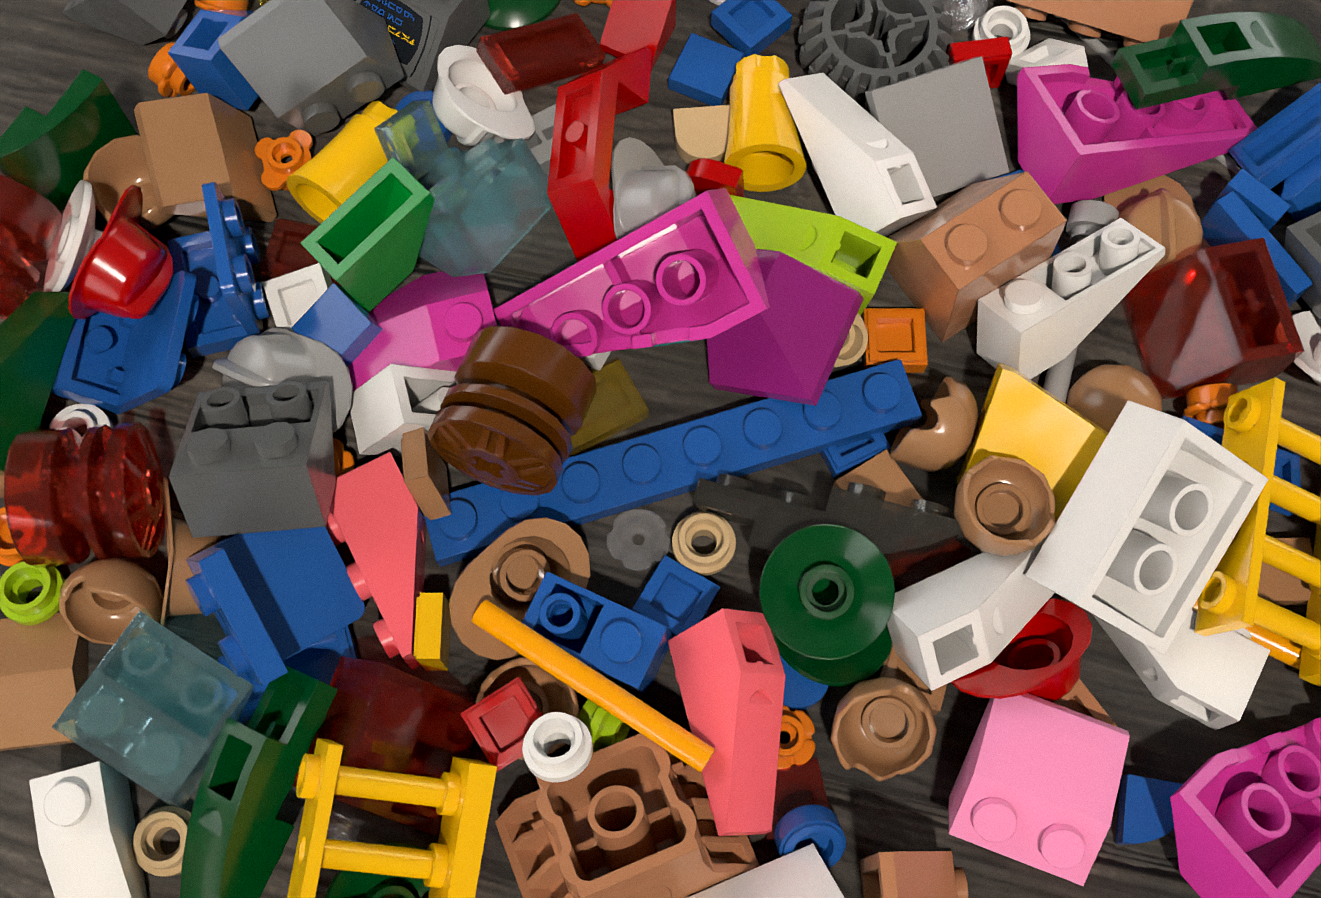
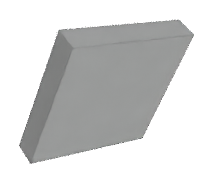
M982 56L973 57L865 92L871 116L914 153L932 197L1009 173Z

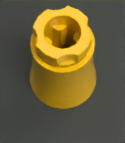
M753 54L741 59L736 63V73L733 75V83L730 86L729 134L724 163L743 170L744 190L769 192L789 187L800 180L806 171V161L799 140L798 129L778 84L782 80L789 78V67L783 59L776 55L760 56Z
M372 101L361 114L354 115L317 155L288 176L286 183L291 195L311 217L322 223L392 157L400 164L405 160V152L416 140L412 134L413 127L396 109L389 108L380 101Z

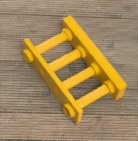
M1274 377L1235 393L1228 398V405L1223 417L1225 425L1222 447L1269 480L1197 599L1198 609L1194 632L1202 636H1210L1252 627L1254 624L1302 645L1299 678L1320 687L1321 493L1319 497L1273 474L1277 444L1321 465V436L1281 417L1286 382ZM1270 503L1316 524L1313 556L1266 535ZM1262 562L1309 583L1311 596L1307 603L1306 618L1258 596Z
M317 738L314 755L306 753L303 755L298 772L296 795L298 798L306 799L287 898H315L320 868L423 879L425 887H430L428 898H475L497 766L480 760L453 757L450 773L443 772L440 778L340 766L343 745L332 740ZM334 795L436 807V813L442 815L438 844L431 843L428 849L424 850L328 839L326 836Z

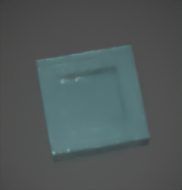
M429 100L412 101L374 128L387 160L389 161L394 157L416 180L451 155Z

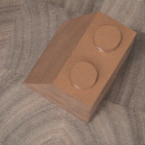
M1028 171L973 183L937 205V208L887 237L896 241L897 244L886 269L916 308H924L925 321L943 343L977 321L978 299L1051 258L1067 220Z

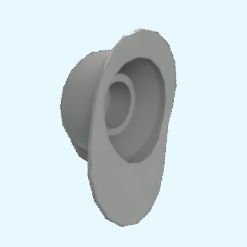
M628 137L617 142L612 151L611 172L614 194V232L617 240L693 199L697 196V193L688 173L675 165L664 166L656 153L641 140Z
M272 327L260 335L246 337L234 345L227 358L213 360L212 368L223 374V387L239 389L273 386L286 381H298L301 383L327 381L330 389L333 433L343 425L351 408L352 382L349 369L339 353L322 342L288 329Z

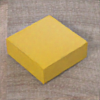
M420 593V596L416 599L413 656L426 671H448L451 616L449 602L443 593Z

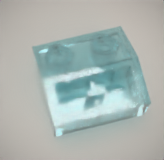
M523 138L496 143L494 139H488L465 151H459L457 147H452L430 161L427 166L430 173L419 183L431 193L435 201L418 256L452 277L491 273L549 211L552 204L547 195L548 177Z
M139 611L53 724L52 728L166 803L183 807L201 782L210 754L227 717L238 721L255 686L242 677L237 678L233 671Z

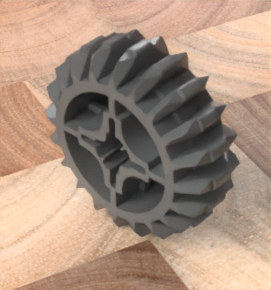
M943 0L810 1L809 6L804 11L803 25L800 26L798 42L801 48L799 55L801 67L809 69L808 75L824 73L870 114L866 91L949 65L950 56L947 54L950 44L955 43V37L951 35L953 29L952 16L942 14L944 10ZM858 19L857 21L847 23L851 20ZM845 24L844 29L836 30L841 25ZM919 53L910 62L898 67L894 66V63L906 60L907 55Z

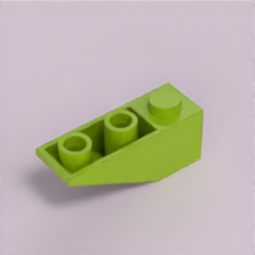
M730 195L756 249L780 251L858 291L864 298L858 314L861 316L878 288L897 244L896 241L841 216Z

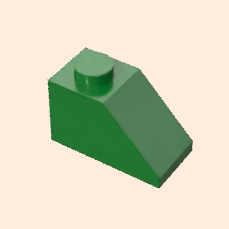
M392 157L308 235L301 244L369 313L414 271L435 198Z

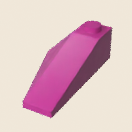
M1073 64L1023 67L1017 76L1018 162L1024 172H1029L1053 204L1092 200L1229 153L1228 150L1258 129L1236 99L1229 100L1226 93L1221 91L1209 92L1137 110L1118 76L1114 82L1089 77L1088 67Z
M721 188L703 192L502 304L493 311L502 327H515L537 333L562 345L575 356L584 357L631 348L639 349L659 344L712 338L770 308L755 244L727 189Z
M481 262L423 275L386 296L368 313L383 330L348 366L353 387L352 392L390 364L457 372L475 333L490 326H497Z
M1321 717L1294 729L1266 736L1249 745L1237 749L1233 748L1214 755L1170 797L1180 874L1200 898H1291L1321 864Z

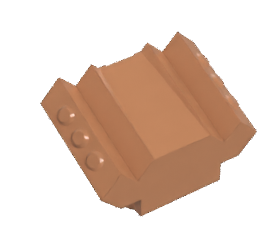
M641 733L593 752L588 766L571 780L556 783L547 782L536 777L540 789L515 799L495 821L523 898H687L760 866L747 835L718 836L713 814L709 807L702 772H698Z

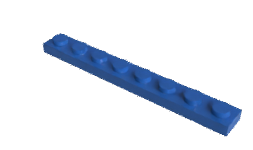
M898 359L828 380L816 406L767 398L569 457L562 464V474L557 485L550 493L536 496L514 494L482 483L449 493L451 515L432 521L425 516L424 519L435 560L442 567L478 556L507 529L525 519L546 517L563 522L570 528L814 455L831 446H844L870 438L872 434L879 432L887 433L917 424L922 414L902 361Z

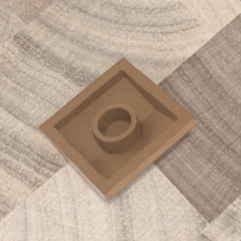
M209 93L146 101L136 105L134 113L159 214L207 217L202 184L215 181L226 200L236 199L243 220L274 221L277 213L271 191L261 181L264 167L262 160L258 159L254 152L258 142L250 116Z
M60 612L50 619L35 625L18 624L10 618L0 619V751L88 741V640L72 632Z

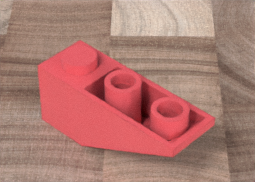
M388 452L335 478L336 483L326 529L335 546L346 541L356 561L346 566L347 574L360 599L365 601L371 597L374 598L383 618L372 624L388 657L392 658L401 654L410 668L414 669L420 666L413 655L416 599L420 596V593H424L427 526L414 497L404 483V477L391 452Z
M722 608L668 640V645L691 733L716 749L703 769L702 775L718 836L761 835L772 831L786 675L777 645L763 613Z

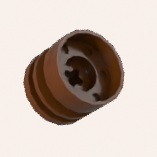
M490 326L477 331L454 376L457 386L448 389L441 403V409L438 410L427 435L431 446L447 463L463 474L490 487L523 495L536 496L550 493L557 485L563 471L562 464L569 457L573 448L570 436L575 435L583 425L597 392L595 377L577 356L562 345L537 333L515 327Z

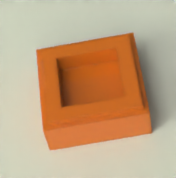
M865 308L861 318L868 331V344L863 353V370L901 359L906 373H924L928 366L924 308Z

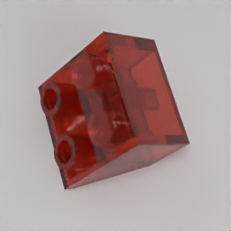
M1264 237L1203 248L1144 276L1124 297L1149 377L1162 400L1184 396L1187 391L1203 385L1228 383L1238 386L1277 377L1304 352Z
M341 656L330 686L337 688L338 691L327 712L326 719L318 730L307 754L314 755L317 738L327 739L343 745L340 766L440 778L443 772L450 773L453 757L469 759L476 739L460 713L476 703L385 663ZM298 773L296 775L293 787L297 786ZM334 795L333 801L439 837L442 815L436 813V807Z

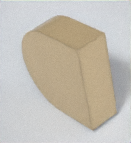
M730 105L673 109L672 121L675 147L678 155L684 162L690 164L692 161L702 158L724 162L729 134Z

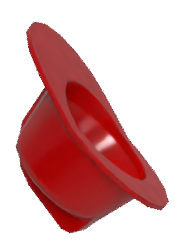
M131 185L124 191L102 235L85 256L74 277L69 294L68 310L75 319H85L96 311L121 318L141 319L148 315L172 281L173 258L167 246L140 226L143 194L139 186Z
M1055 598L1049 599L990 664L951 683L960 691L981 698L1002 699L1028 693L1050 702L1059 700L1068 694L1078 682L1082 666V655L1091 643L1093 627L1087 613L1071 602Z

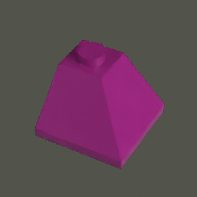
M756 249L770 308L707 339L709 383L716 390L816 406L864 298L858 291L780 251Z

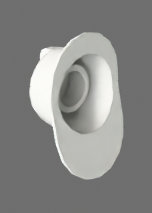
M463 45L446 47L439 54L437 63L439 76L433 92V109L436 117L444 127L456 135L458 142L466 146H473L477 143L490 141L496 135L514 140L529 139L535 132L534 120L523 100V95L516 79L503 64L483 51Z

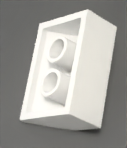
M1128 400L1025 576L1165 655L1269 479L1184 419Z

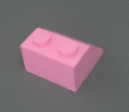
M1028 693L1002 699L990 698L949 796V834L1084 886L1111 825L1130 738L1129 732Z

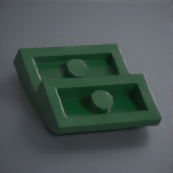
M82 69L46 116L24 106L0 137V170L37 214L47 218L65 209L74 188L80 180H83L84 170L95 151L114 138L136 135L137 132L105 81Z

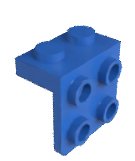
M215 181L202 184L210 231L167 240L169 252L173 258V275L183 270L196 276L194 295L198 296L199 306L196 317L191 326L185 331L184 336L186 349L193 358L231 350L240 340L251 335H260L264 332L262 319L271 317V309L262 281L255 282L252 264L261 262L254 232L251 227H244L242 214L236 199L226 200Z
M183 270L174 274L166 292L148 315L141 319L121 318L99 311L85 319H75L50 394L79 403L94 405L102 410L120 415L174 389L181 381L186 367V355L181 352L185 331L193 323L199 306L198 296L194 295L196 276Z
M326 527L234 534L185 559L194 575L185 580L186 585L202 614L206 617L214 613L226 637L219 640L218 645L231 670L237 678L246 674L249 679L262 686L288 672L283 663L284 660L360 619L365 611V604L357 594L347 574V568Z

